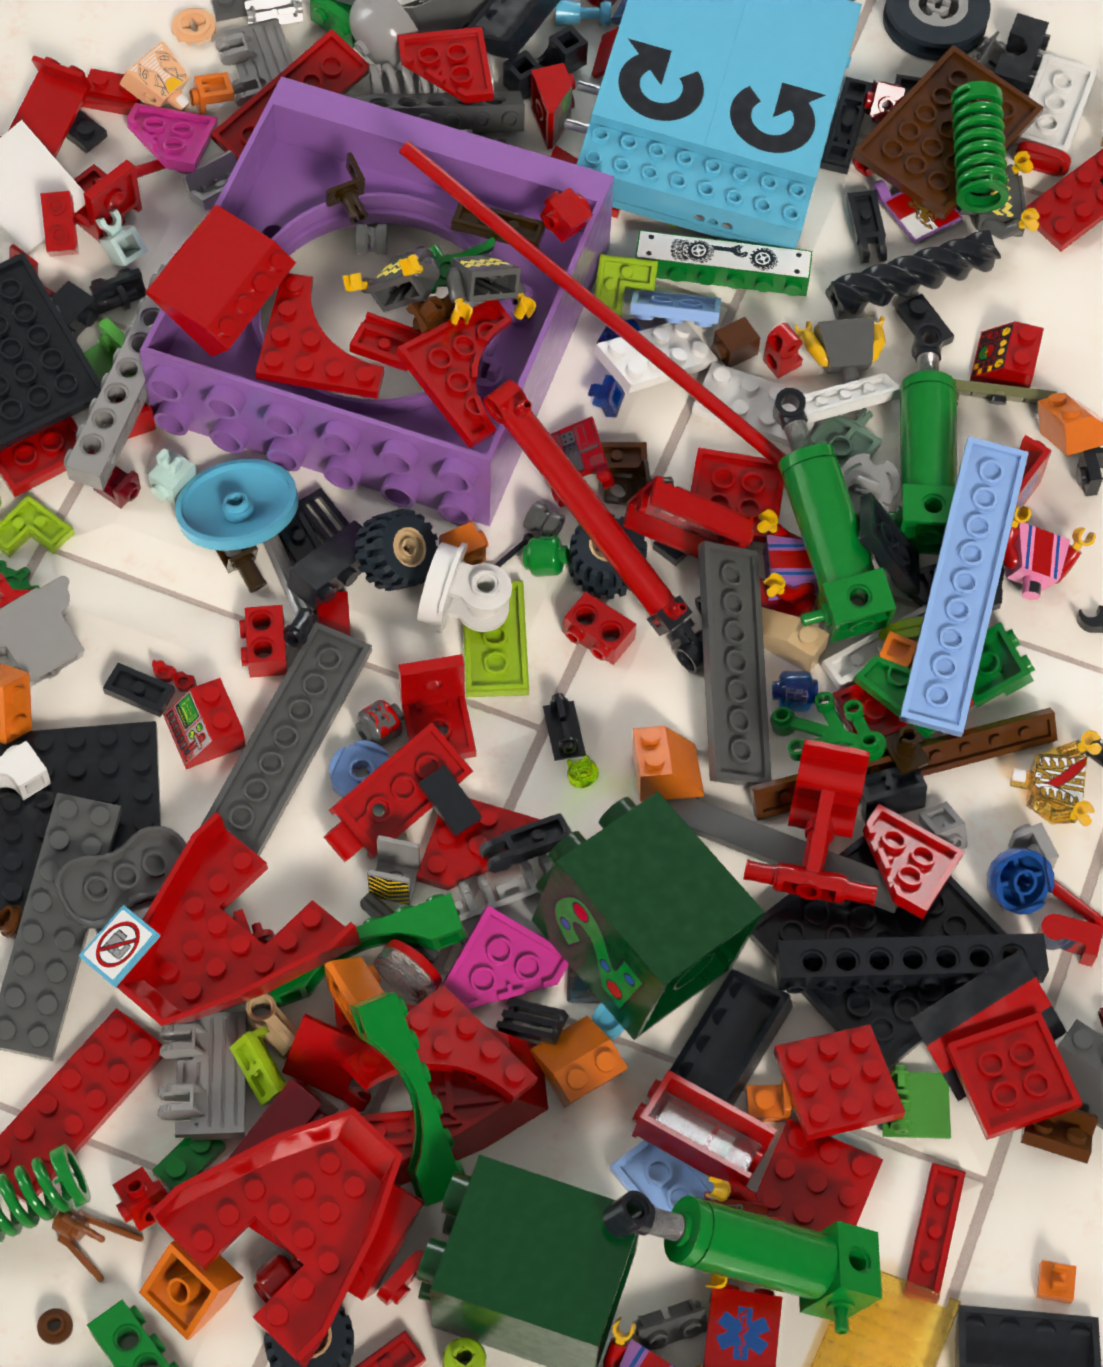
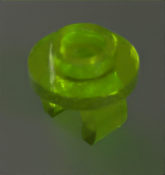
M588 755L583 756L584 759L577 760L574 763L571 759L567 760V778L574 787H588L599 776L597 764Z

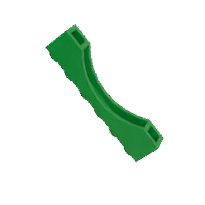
M451 893L446 895L435 894L427 898L424 903L415 906L405 905L396 909L391 915L385 917L376 916L365 920L363 925L356 927L361 945L332 960L347 959L364 950L387 945L391 940H399L407 945L422 946L437 951L465 941L467 937ZM324 964L271 991V996L278 1008L310 997L318 984L326 976Z
M387 991L349 1007L360 1038L375 1047L391 1062L401 1076L410 1095L414 1112L415 1137L407 1172L416 1197L425 1202V1206H430L444 1200L448 1185L455 1171L465 1174L460 1161H455L451 1148L454 1147V1141L447 1127L443 1128L439 1116L443 1114L441 1103L435 1094H431L428 1082L431 1081L429 1069L425 1062H420L416 1050L420 1048V1044L415 1031L408 1028L405 1016H408V1009L405 1001L401 996L397 997L396 992Z

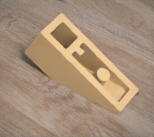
M761 607L764 648L810 674L825 653L829 633L813 624L803 626L800 617Z

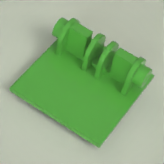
M894 1065L893 1071L889 1072L904 1107L905 1115L903 1119L882 1123V1136L951 1139L949 1085L943 1074L906 1071L905 1065Z

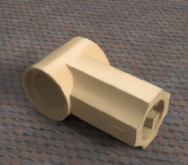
M269 994L248 1000L246 1004L248 1025L253 1030L267 1026L270 1033L264 1036L265 1040L283 1059H286L298 1029L276 1006L275 1000ZM258 1008H266L270 1011L266 1017L262 1018L253 1015V1012Z

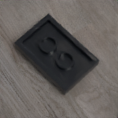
M871 492L860 497V511L858 512L860 532H858V538L861 545L872 552L880 568L886 569L897 589H902L908 598L920 594L919 551Z

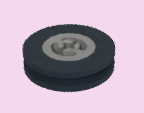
M886 0L883 10V23L891 40L901 49L919 58L938 61L953 45L966 54L972 52L977 47L986 32L991 4L990 0ZM926 6L925 12L923 13L921 11V8ZM951 12L953 16L950 17V18H947V17H948V13Z

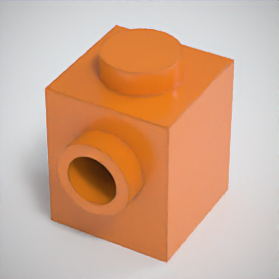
M472 521L439 535V544L443 542L460 547L462 542L468 543L463 559L467 564L476 565L486 561V548L489 546L487 538L482 530L477 531Z

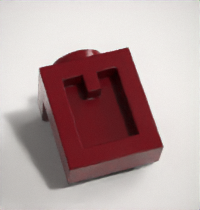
M115 465L104 491L93 488V490L121 509L128 501L131 502L138 496L141 486L138 473L132 470L127 474Z

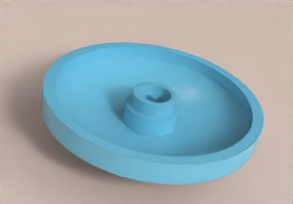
M236 459L209 467L194 476L180 491L175 504V514L181 532L192 543L211 550H239L261 544L280 533L295 516L299 497L293 477L283 467L261 459Z

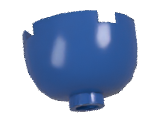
M1009 848L997 855L990 863L987 871V888L991 898L1003 909L1018 915L1031 914L1041 909L1046 903L1043 901L1047 897L1048 892L1052 893L1054 888V872L1051 863L1039 853L1027 848Z

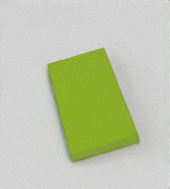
M511 581L512 593L509 600V614L506 621L499 628L489 632H478L463 624L466 698L529 695L523 581Z

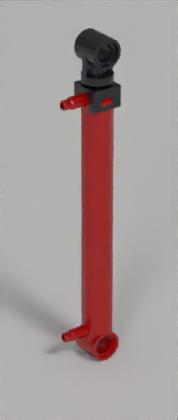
M507 380L483 399V404L488 414L496 422L504 425L649 614L647 621L657 634L661 636L669 632L666 637L670 643L677 640L680 646L676 648L675 655L680 664L691 673L698 672L704 667L702 630L694 633L691 629L695 625L692 619H686L693 612L680 595L674 597L530 409L532 404L527 400L525 393L519 385L512 380Z

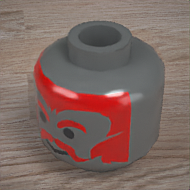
M377 700L358 713V722L355 723V728L362 740L371 741L383 746L401 734V721L404 720V715L397 704L393 703L390 705L385 700Z

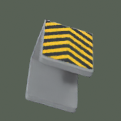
M379 835L377 837L376 870L369 869L367 873L368 891L383 900L411 905L417 883L416 875L420 867V845ZM391 873H399V874H401L402 876L394 875V874H391Z

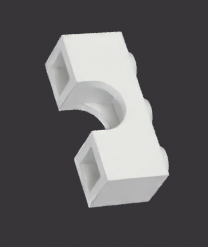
M27 741L20 745L11 746L0 756V788H12L25 800L51 784L46 767Z

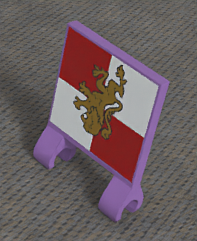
M883 180L873 184L878 202L885 207L914 244L962 220V216L954 209L943 221L903 192L892 196L887 184Z

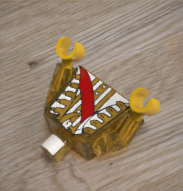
M1089 730L1082 735L1081 741L1076 740L1035 755L1030 771L1018 768L1012 769L1010 787L1027 789L1026 806L1034 810L1035 813L1051 825L1076 823L1078 820L1082 826H1089L1092 820L1086 813H1094L1095 810L1089 801H1083L1088 756L1084 755V753L1088 751L1092 755L1099 754L1102 747L1099 743H1091L1099 740L1101 737L1096 731Z

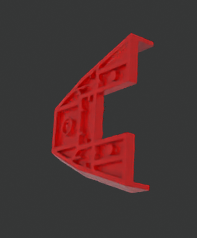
M216 812L192 834L142 919L161 936L117 985V988L160 1026L195 1021L265 995L361 945L356 925L350 922L345 927L313 900L265 945L224 912L236 898L268 869L266 861L226 830L221 815Z
M334 1000L336 1028L358 1037ZM405 1003L408 1011L416 1006ZM487 1027L538 1077L536 1084L512 1104L489 1086L477 1081L474 1075L455 1069L453 1073L429 1070L431 1081L428 1082L431 1094H435L441 1103L443 1114L439 1116L443 1128L447 1127L452 1135L454 1147L451 1148L455 1161L489 1147L549 1109L545 1075L530 1052V1049L538 1044ZM413 1108L407 1111L362 1115L403 1154L394 1183L402 1186L411 1182L407 1168L412 1155L415 1137Z
M352 1107L278 1133L175 1186L150 1213L155 1221L204 1270L257 1219L303 1266L253 1316V1319L301 1367H306L326 1336L378 1232L403 1154Z

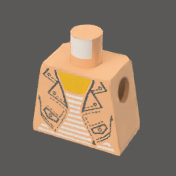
M163 41L129 68L120 82L123 88L146 105L164 107L169 102L176 110L184 111L191 103V100L182 92L189 80V75Z

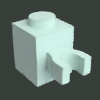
M113 209L109 211L113 218L111 225H107L102 217L95 220L99 228L107 232V235L99 239L113 265L126 266L147 253L148 249L135 226L122 225L119 211Z
M163 448L156 456L158 464L148 474L150 490L157 499L161 501L167 500L175 505L182 488L196 476L195 464L170 449L168 451Z

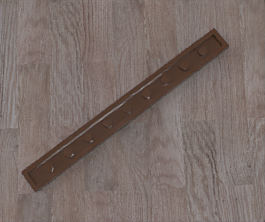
M1049 707L966 729L961 737L947 734L920 741L919 744L929 758V764L919 768L922 776L1058 741L1055 712ZM887 751L884 752L880 759L868 761L866 775L896 767ZM798 774L750 786L753 812L757 820L790 812Z

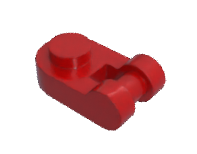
M424 1251L414 1252L377 1292L376 1296L385 1305H389L391 1302L398 1305L409 1294L411 1289L408 1285L417 1278Z

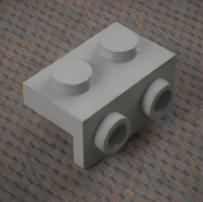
M228 150L198 166L195 173L187 172L182 176L190 199L204 210L213 208L237 163L232 151Z

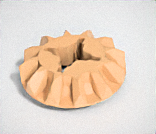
M189 8L179 12L173 18L171 24L172 33L177 37L178 42L185 41L188 46L192 43H198L201 46L202 41H210L212 34L216 33L215 18L211 13L200 8ZM191 22L198 28L196 32L190 28Z

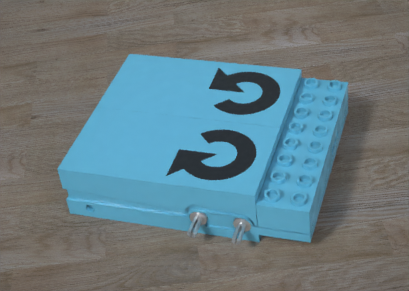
M627 0L601 86L580 80L576 86V89L597 96L590 123L586 124L568 118L564 123V128L586 134L577 165L614 176L613 208L728 241L796 249L818 175L845 68H849L852 58L849 57L862 4L849 0Z

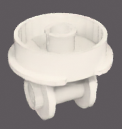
M443 542L439 544L422 591L417 618L419 621L437 626L436 632L440 634L443 632L450 616L460 619L466 627L474 631L489 632L503 625L509 614V600L512 593V582L509 575L502 568L494 564H467L466 561H463L468 543L462 542L460 547Z

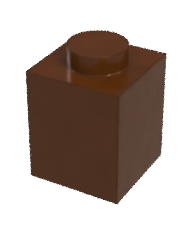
M743 317L715 330L712 351L719 361L722 360L725 366L731 368L758 355L760 337L746 317Z

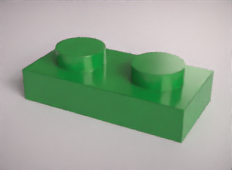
M191 1137L184 1138L152 1169L153 1175L171 1191L175 1186L202 1173L227 1149L226 1144L222 1140L191 1141Z

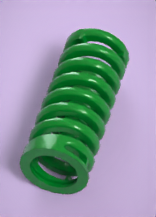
M972 81L959 86L951 95V103L953 105L954 166L956 168L955 179L957 181L956 202L959 207L968 212L986 213L1001 208L1009 198V189L1006 185L1008 181L1006 173L1007 162L1005 160L1006 148L1004 147L1006 139L1003 133L1005 129L1003 122L1004 111L1002 109L1003 92L1000 87L991 82ZM984 98V99H990V100H992V102H990V101H979V102H973V103H970V104L965 105L966 103H968V102H970V101H972V100H975V99ZM998 191V193H996L995 195L986 197L976 196L969 193L973 192L984 194Z
M63 1144L49 1152L51 1164L58 1176L54 1183L60 1182L62 1196L53 1186L43 1160L40 1157H35L31 1160L33 1172L43 1190L45 1205L37 1196L26 1168L23 1165L15 1166L14 1175L26 1199L28 1213L19 1203L9 1176L6 1173H0V1192L9 1208L11 1218L10 1221L5 1216L0 1205V1243L3 1242L5 1234L14 1237L21 1233L23 1226L29 1229L36 1227L40 1218L46 1221L55 1218L57 1210L66 1213L72 1210L74 1203L77 1208L90 1202V1191L84 1173L68 1145Z

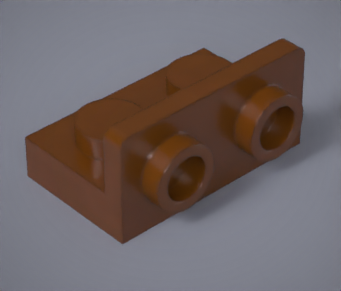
M1076 1109L1023 1127L1020 1143L1087 1164L1092 1151V1138L1098 1123V1116Z

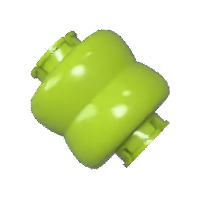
M460 1337L446 1346L442 1364L443 1367H486L487 1356L483 1346L478 1341L469 1337ZM463 1359H465V1361H468L469 1363H467V1365H464L460 1362Z

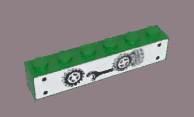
M639 230L635 258L658 261L656 278L725 286L732 289L758 290L764 293L774 292L790 296H807L813 251Z

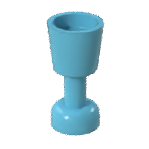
M561 0L555 7V26L580 24V18L599 19L600 25L610 27L611 1L601 2L599 8L581 7V2Z

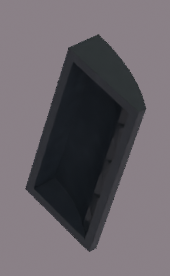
M489 0L467 28L482 27L486 52L497 57L513 60L561 0Z
M731 969L670 1068V1071L734 1106L793 1008L790 994Z
M958 1305L955 1334V1367H1102L1099 1317Z

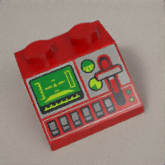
M564 63L531 70L530 108L547 150L553 149L566 129L564 128L565 120L567 118L571 119V109L575 108L572 90L576 89L575 79L572 73L568 74Z
M221 678L190 688L163 714L185 769L240 750L246 746L242 726Z

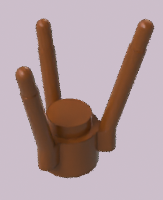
M72 1208L71 1211L66 1213L59 1211L52 1224V1229L60 1234L57 1241L66 1246L98 1282L104 1280L103 1275L73 1242V1239L80 1241L85 1234L101 1243L105 1241V1237L90 1228L89 1223L138 1242L144 1240L142 1235L89 1215L82 1209L76 1211Z

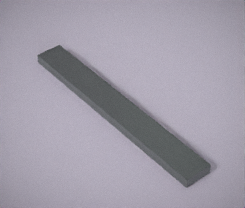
M696 798L666 800L693 832L700 837L776 866L777 863L785 862L802 866L806 841ZM828 850L825 871L845 874L849 877L850 881L878 885L874 906L895 913L898 905L893 903L879 870Z

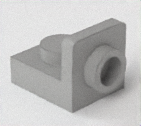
M947 801L918 813L919 823L924 829L960 849L967 847L965 822Z
M1042 822L1033 826L1025 824L1016 828L1010 838L1008 847L1022 848L1027 846V849L1045 857L1051 863L1052 869H1054L1059 854Z

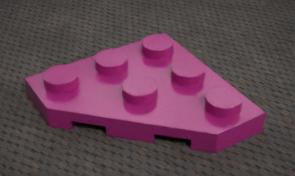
M140 103L134 104L127 117V128L166 169L177 170L181 173H195L211 141L210 134L218 127L217 117Z
M486 906L441 986L444 985L468 1009L558 985L569 964L548 940L492 907Z

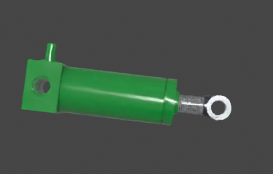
M924 323L916 329L911 350L912 356L917 362V372L905 377L900 384V496L895 512L889 511L888 514L919 551V554L939 555L958 477L957 386L952 376L939 372L941 350L945 338L944 331L936 324Z
M792 387L785 388L776 396L773 418L781 426L782 430H785L792 452L779 461L778 467L820 590L816 602L818 610L801 614V623L803 626L822 622L825 631L829 633V643L886 628L890 625L897 608L883 567L879 569L874 568L868 549H865L859 541L858 532H860V524L833 445L828 443L813 445L807 427L808 419L804 410L806 405L805 396L798 389ZM792 404L796 407V410L786 411L782 405Z
M634 1190L625 1193L608 1205L603 1213L606 1229L617 1238H626L633 1233L642 1236L650 1234L664 1238L665 1254L669 1261L675 1264L799 1296L800 1312L834 1321L837 1334L848 1333V1318L882 1299L878 1232L836 1221L824 1230L816 1231L691 1195L682 1197L674 1205L672 1211L669 1212L654 1208L653 1204L643 1193Z

